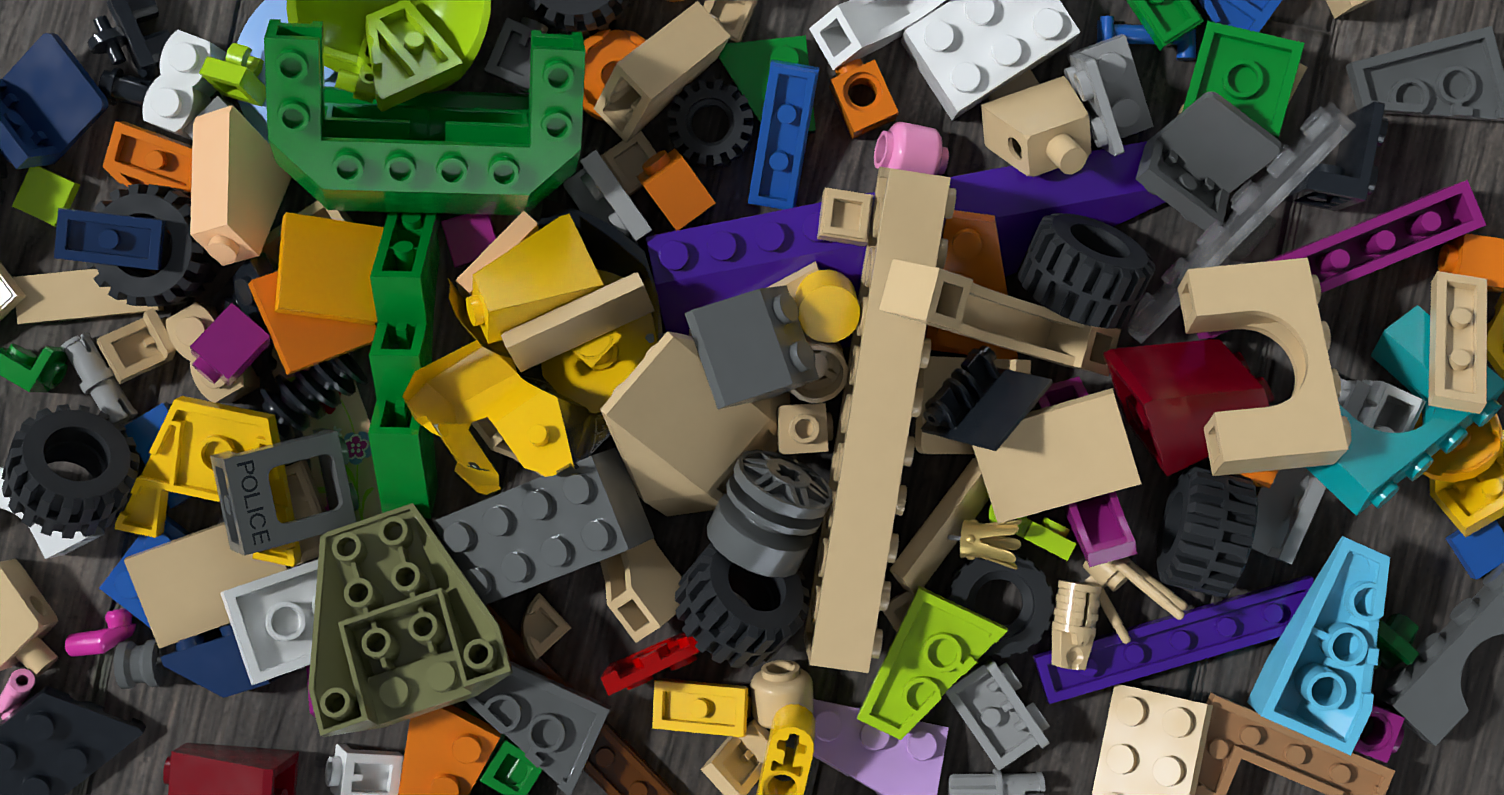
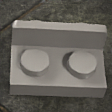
M595 150L580 160L584 168L567 179L563 184L580 211L615 227L637 246L647 242V236L655 235L598 152Z

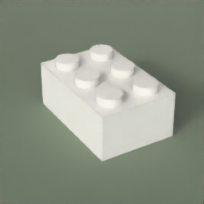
M950 0L907 28L903 33L901 43L953 121L987 99L993 92L1070 45L1080 34V30L1060 0Z

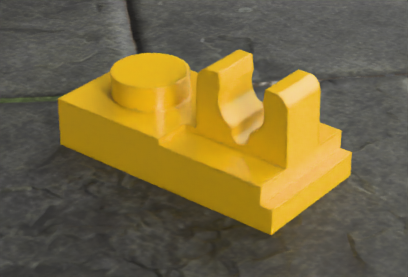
M664 678L654 681L652 729L733 737L746 736L747 718L751 717V697H748V688L746 686Z

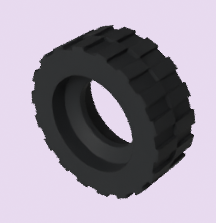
M1013 552L1016 557L1013 563L1017 565L1018 570L983 558H975L974 560L966 558L958 569L955 568L951 574L953 576L952 580L946 586V599L976 613L975 598L978 590L986 582L994 579H1004L1012 582L1019 589L1022 596L1020 614L1013 622L1004 625L1008 631L983 654L986 656L1000 655L1001 658L1011 657V654L1014 653L1022 654L1028 651V647L1032 644L1036 645L1042 639L1041 635L1045 630L1048 631L1051 624L1049 621L1051 613H1054V604L1051 601L1053 592L1045 579L1047 577L1035 563L1016 552Z

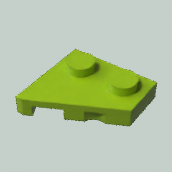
M409 0L399 1L366 16V36L377 107L381 112L462 76L463 62Z

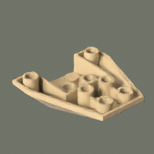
M667 331L659 342L647 351L645 358L628 378L614 389L611 397L600 410L639 497L665 516L715 510L718 501L727 493L726 484L734 474V467L738 458L744 452L756 449L776 452L779 449L777 407L790 405V391L770 399L717 409L693 336Z

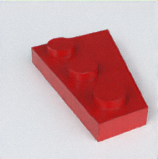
M684 631L610 663L601 676V681L608 696L624 688L631 690L652 680L654 678L653 674L667 667H670L671 671L694 662L697 660L696 653L700 652L695 647L698 642L693 636L687 638Z

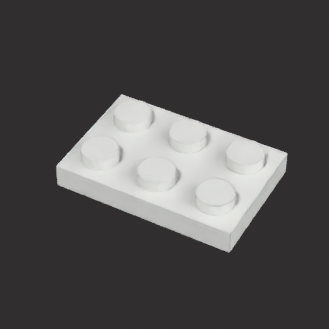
M318 559L220 593L251 685L310 665Z

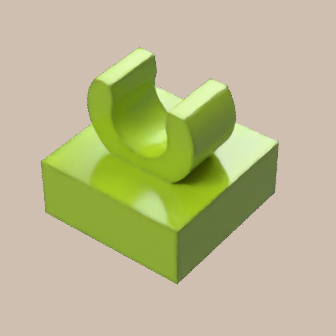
M232 43L227 50L225 61L206 57L199 74L224 96L262 107L266 99V86L257 77L262 71L264 61L250 56L252 51L250 47Z

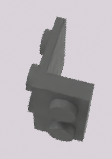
M1206 92L1147 141L1144 146L1136 180L1148 192L1157 195L1179 211L1187 221L1195 223L1205 232L1211 234L1223 225L1229 194L1278 157L1281 150V142L1216 92Z

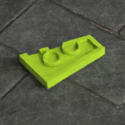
M918 586L858 712L857 719L902 740L942 699L946 691L977 663V660L994 642L997 643L1008 631L1007 627Z

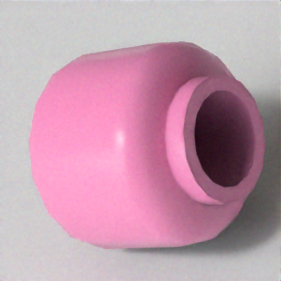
M896 122L888 131L883 130L878 137L874 151V165L878 169L879 167L940 176L944 174L949 159L948 148L942 146V138L936 129L906 122Z

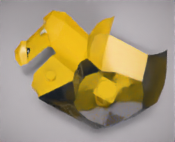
M546 198L543 199L542 213L538 225L539 230L558 217L570 214L604 284L603 287L638 272L655 311L520 372L506 349L503 340L488 344L481 326L472 325L467 312L466 300L449 280V300L455 316L476 340L415 371L402 397L414 419L421 426L441 437L457 461L454 471L476 492L482 494H489L501 488L499 487L498 473L468 430L472 422L488 417L525 469L537 471L544 477L554 476L569 466L578 469L579 466L575 462L589 457L611 435L600 409L611 397L614 389L624 382L645 358L647 351L663 337L658 294L645 251L608 223L590 214ZM653 333L654 342L649 343L645 337L647 334Z

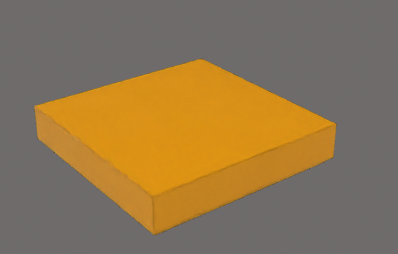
M286 212L282 218L275 312L374 325L377 322L370 275L384 227Z

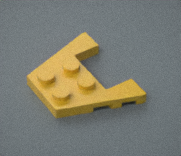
M186 396L174 399L149 451L151 456L141 476L135 480L130 492L132 494L125 510L119 514L115 522V529L154 538L164 533L169 491L220 502L210 455L226 451L240 453L280 443L275 415ZM285 465L276 466L269 472V482L277 518L281 523L295 520ZM299 541L253 553L252 558L295 567L301 562L302 554Z

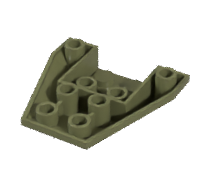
M413 503L320 535L308 686L320 736L327 737L384 728L478 696L513 673L500 625Z

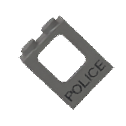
M319 428L313 430L312 435L240 453L226 451L210 455L230 550L246 556L325 534L328 531L357 522L355 511L359 508L358 495L353 484L348 483L345 465L349 463V452L345 440L341 436L339 437L338 431ZM318 456L330 511L281 523L276 515L270 487V470L276 466Z

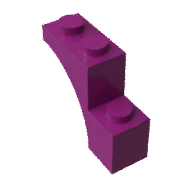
M1080 377L1052 384L1035 404L1036 410L1087 396L1088 393ZM1116 491L1062 506L1089 567L1137 554L1136 542L1124 516Z

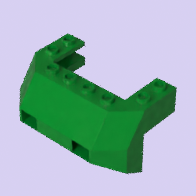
M281 19L269 20L264 36L268 141L276 163L327 210L520 215L525 211L528 214L544 198L576 172L581 152L585 46L582 32H572V35L542 34L541 30H531L529 94L435 91L420 94L381 112L377 107L376 99L373 100V103L353 98L354 93L325 86L323 21H312V24L281 23Z

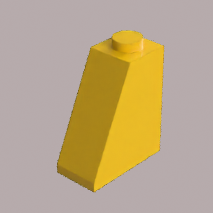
M567 214L558 217L474 273L472 296L466 297V307L472 325L481 326L489 344L503 340L501 337L503 333L601 289L604 284L571 215Z

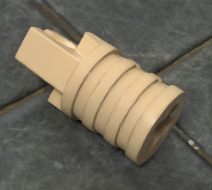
M1059 580L1058 594H1056L1057 603L1054 608L1055 617L1052 623V665L1065 669L1085 670L1096 635L1095 627L1096 621H1098L1097 612L1100 607L1099 598L1102 593V586Z

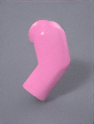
M18 669L11 674L0 695V717L2 720L19 708L28 698L35 683L34 674L30 670Z

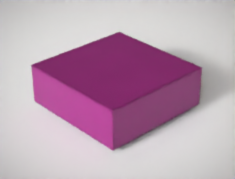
M464 214L441 221L453 264L456 268L472 264L497 238L490 214Z

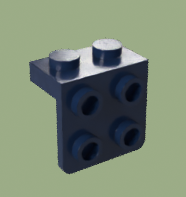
M55 33L43 34L12 69L0 79V151L16 169L55 164L108 108L106 96L59 35Z

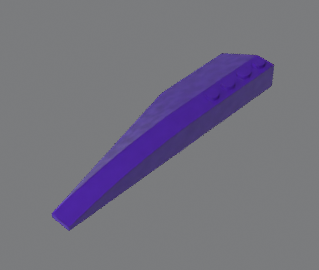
M1147 141L1123 145L1125 153L1117 156L1110 154L1104 149L1091 151L1083 168L1074 174H1065L1057 168L1032 177L1026 176L1013 166L953 176L949 188L956 189L954 210L995 215L1005 277L1018 272L1042 218L1046 215H1051L1052 213L1076 214L1096 219L1114 227L1165 203V201L1157 195L1148 192L1136 180L1144 146ZM875 192L866 193V194L875 195ZM822 202L646 237L665 332L669 331L689 335L690 329L685 313L753 290L767 288L815 261L821 270H834L844 274L852 282L858 299L866 246L817 239ZM852 333L840 341L842 348L850 347Z

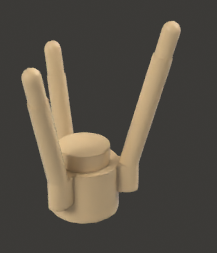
M1129 557L1094 567H1089L1087 561L1083 564V568L1090 574L1084 583L1102 586V593L1099 598L1100 605L1124 644H1128L1131 638L1104 590L1106 586L1114 592L1129 579L1176 619L1181 620L1184 618L1185 614L1183 611L1188 608V604L1136 565Z

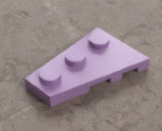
M813 699V716L816 720L813 753L815 758L844 775L859 781L876 791L879 795H937L949 727L919 721L902 740H899L858 720L857 715L860 710L858 708Z

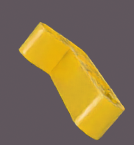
M789 704L775 713L756 795H804L814 753L816 720L812 712L806 707L799 704ZM790 734H796L794 749L786 747V740H788ZM787 775L792 780L780 781L774 776Z

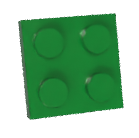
M1207 21L1183 111L1206 92H1216L1278 139L1305 43Z

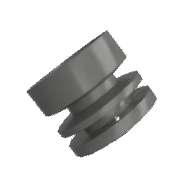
M766 450L746 451L738 458L734 467V474L726 484L727 493L718 501L707 525L708 538L715 549L729 561L748 571L767 577L784 578L794 575L801 567L813 542L812 534L816 533L824 520V515L832 504V489L815 471L791 457Z

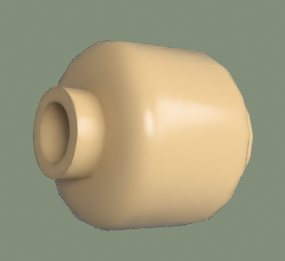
M790 660L771 661L764 664L761 670L753 676L750 684L752 715L762 727L771 729L775 713L789 704L804 706L813 714V681L809 673L801 669L798 663Z

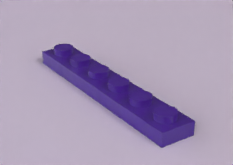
M1307 575L1183 611L1185 616L1181 620L1170 615L1125 628L1131 638L1128 644H1124L1116 631L1095 637L1085 670L1065 669L1052 665V650L1033 655L1046 702L1052 704L1281 637L1312 586L1314 579Z

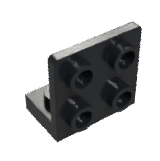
M1374 101L1347 115L1344 119L1336 164H1315L1314 169L1301 171L1299 175L1284 181L1280 200L1331 211H1338L1365 201L1367 195L1373 193L1378 179V167L1373 166L1376 148L1383 144L1387 134L1388 119L1383 117L1385 103Z

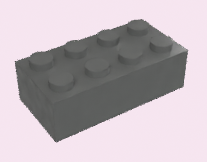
M617 447L575 462L579 466L578 469L569 466L554 476H541L433 521L443 546L485 605L625 552L655 538Z

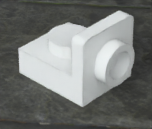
M336 744L334 757H329L326 763V785L330 786V791L334 795H398L403 755L395 751L354 750L347 744Z

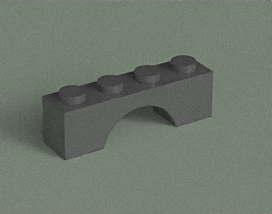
M1501 563L1485 575L1483 579L1484 586L1473 598L1461 601L1452 610L1449 616L1451 621L1440 633H1433L1421 642L1417 648L1419 654L1412 664L1406 668H1399L1387 678L1383 686L1385 690L1377 698L1390 711L1404 717L1403 723L1417 737L1434 746L1469 712L1461 689L1462 670L1468 656L1483 641L1504 634V563Z

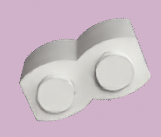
M180 30L175 31L167 40L160 58L161 75L154 80L145 95L143 120L193 140L183 129L211 103L210 96L217 91L199 72L207 56L225 61L227 52L207 40Z

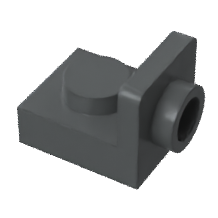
M522 17L520 23L506 18L484 71L486 74L529 92L531 30H541L542 34H547L549 28L528 17Z

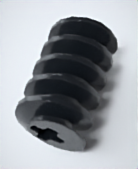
M346 353L313 365L308 370L303 369L293 373L295 380L292 382L281 374L277 375L275 379L280 390L279 392L275 393L265 385L260 388L264 399L262 410L264 413L274 414L278 433L286 440H292L295 438L294 427L305 431L310 427L309 416L318 420L326 415L324 404L332 408L337 407L341 404L339 392L350 397L356 392L354 380L362 385H366L368 379L355 360Z

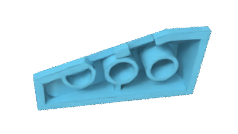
M1344 536L1340 538L1268 656L1247 700V703L1260 716L1351 756L1373 707L1374 694L1371 693L1374 665H1378L1379 649L1376 646L1379 621L1384 615L1390 565L1389 556Z

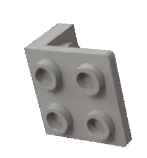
M1120 34L1067 54L1070 67L1064 69L1065 77L1076 94L1080 95L1082 104L1088 112L1091 141L1094 140L1098 148L1101 147L1114 156L1125 153L1121 138L1154 127L1126 35Z

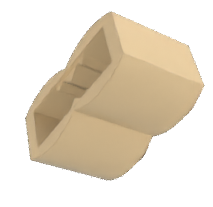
M195 302L166 319L168 336L175 349L190 361L191 374L199 391L213 403H233L259 388L260 377L256 375L250 365L229 387L221 379L215 384L211 383L192 366L196 358L191 353L190 345L219 316L215 306Z

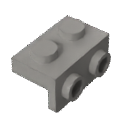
M988 657L965 675H962L946 691V695L999 771L1039 744L1041 748H1044L1050 744L1042 732L1050 726L1033 702L1026 707L1015 692L1022 685L1008 664L1005 662L998 667L992 658Z

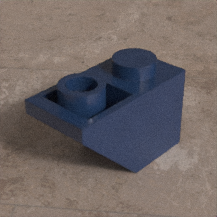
M231 624L220 627L222 635L220 637L205 641L203 633L185 638L174 643L175 651L161 656L164 667L223 698L270 684L282 677L280 675L251 685Z

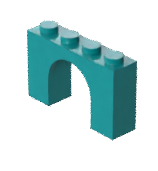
M1418 305L1384 330L1371 357L1403 384L1412 395L1426 401L1421 411L1423 425L1415 430L1404 433L1382 432L1362 424L1339 404L1341 417H1347L1351 427V444L1348 450L1333 465L1305 467L1356 516L1371 504L1377 509L1385 505L1400 489L1397 483L1406 476L1411 481L1416 480L1434 462V459L1431 457L1440 449L1446 454L1451 452L1468 435V432L1465 430L1474 422L1479 427L1483 426L1502 407L1497 402V399L1504 390V380L1488 366L1487 404L1480 414L1428 406L1430 315Z

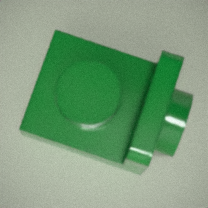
M11 344L9 348L0 347V375L28 392L48 393L50 389L57 387L65 377L68 370V365L65 363L68 357L60 347L46 346L39 357H37L31 351L16 344Z

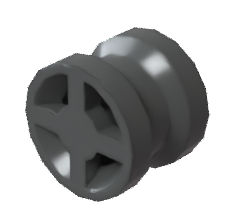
M155 639L147 640L144 645H136L133 641L119 642L114 654V674L118 686L121 689L135 688L138 683H146L150 687L163 686L167 678L168 668L163 666L161 656L167 654L166 647L159 649Z

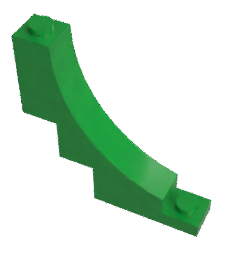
M388 212L370 275L378 324L369 353L377 401L368 437L382 513L413 503L425 519H431L438 488L434 437L432 432L421 426L414 419L402 396L415 371L432 363L434 307L440 258L437 233L442 213Z

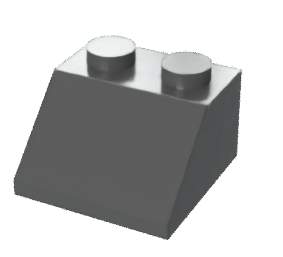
M787 285L760 288L685 313L717 409L774 398L819 379L815 367L814 352L806 342L798 319V306L790 295Z

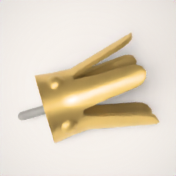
M975 519L970 521L964 520L961 536L949 535L948 539L960 541L961 558H967L968 560L983 558L1018 570L1017 565L1013 563L1016 557L1013 552L1008 550L1019 549L1021 542L1016 538L1005 536L1016 534L1019 530L1017 525L1021 524L1022 519L1010 520L999 524L997 522L982 524Z

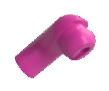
M125 608L108 611L105 615L108 628L69 634L65 641L66 652L71 657L103 654L117 646L119 642L125 641L133 635L136 629V623H132L133 615Z

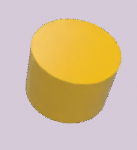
M819 270L808 275L799 284L795 295V302L799 310L798 319L802 330L810 338L823 343H833L845 339L855 330L860 319V307L854 286L844 274L834 270Z

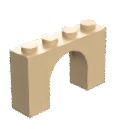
M1308 258L1188 269L1178 287L1186 334L1246 329L1262 333L1277 342L1287 353L1295 375L1292 397L1281 404L1262 408L1215 412L1204 427L1212 476L1335 464L1351 444V427L1347 417H1341L1338 402L1341 394V380L1337 369L1331 368L1328 355L1331 345L1330 329L1326 321H1321L1318 308L1321 299L1320 282L1317 275H1311Z

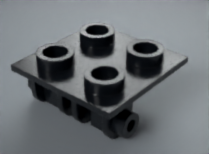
M981 346L979 349L974 348L961 363V368L954 369L951 373V378H947L936 394L925 403L926 411L923 413V416L927 422L922 426L921 430L928 434L997 451L1049 389L1053 381L1048 378L998 368L994 363L996 354L991 348L987 346Z

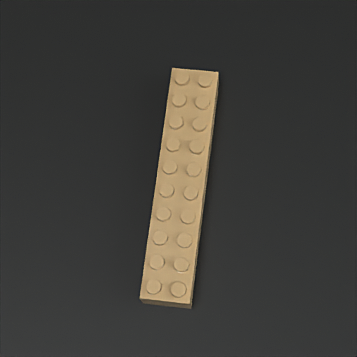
M879 167L869 238L866 245L858 295L860 319L857 327L852 332L847 363L848 379L843 388L828 486L832 489L833 501L829 510L824 515L821 525L808 606L809 612L803 637L809 664L812 666L869 673L871 658L878 659L881 653L883 631L882 629H877L879 610L887 611L890 600L891 583L885 581L887 562L895 563L898 552L899 535L893 533L895 514L902 515L905 509L907 487L901 485L903 466L910 467L913 460L915 438L909 436L911 417L918 418L921 412L923 388L917 387L919 368L926 369L931 353V339L925 338L927 324L880 311L879 307L892 259L944 268L948 250V239L941 238L944 218H952L956 203V189L949 188L951 177Z

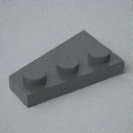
M1492 26L1354 61L1346 65L1357 110L1376 101L1385 103L1384 114L1504 121V69Z
M510 661L513 670L512 674L478 696L465 701L500 734L504 733L525 753V757L537 768L543 769L557 782V787L566 795H572L611 706Z

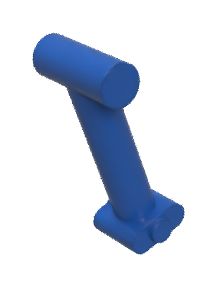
M1100 16V19L1097 21V43L1123 34L1126 35L1128 44L1156 45L1143 25L1114 24L1113 16ZM1196 29L1171 44L1177 45L1176 60H1196Z

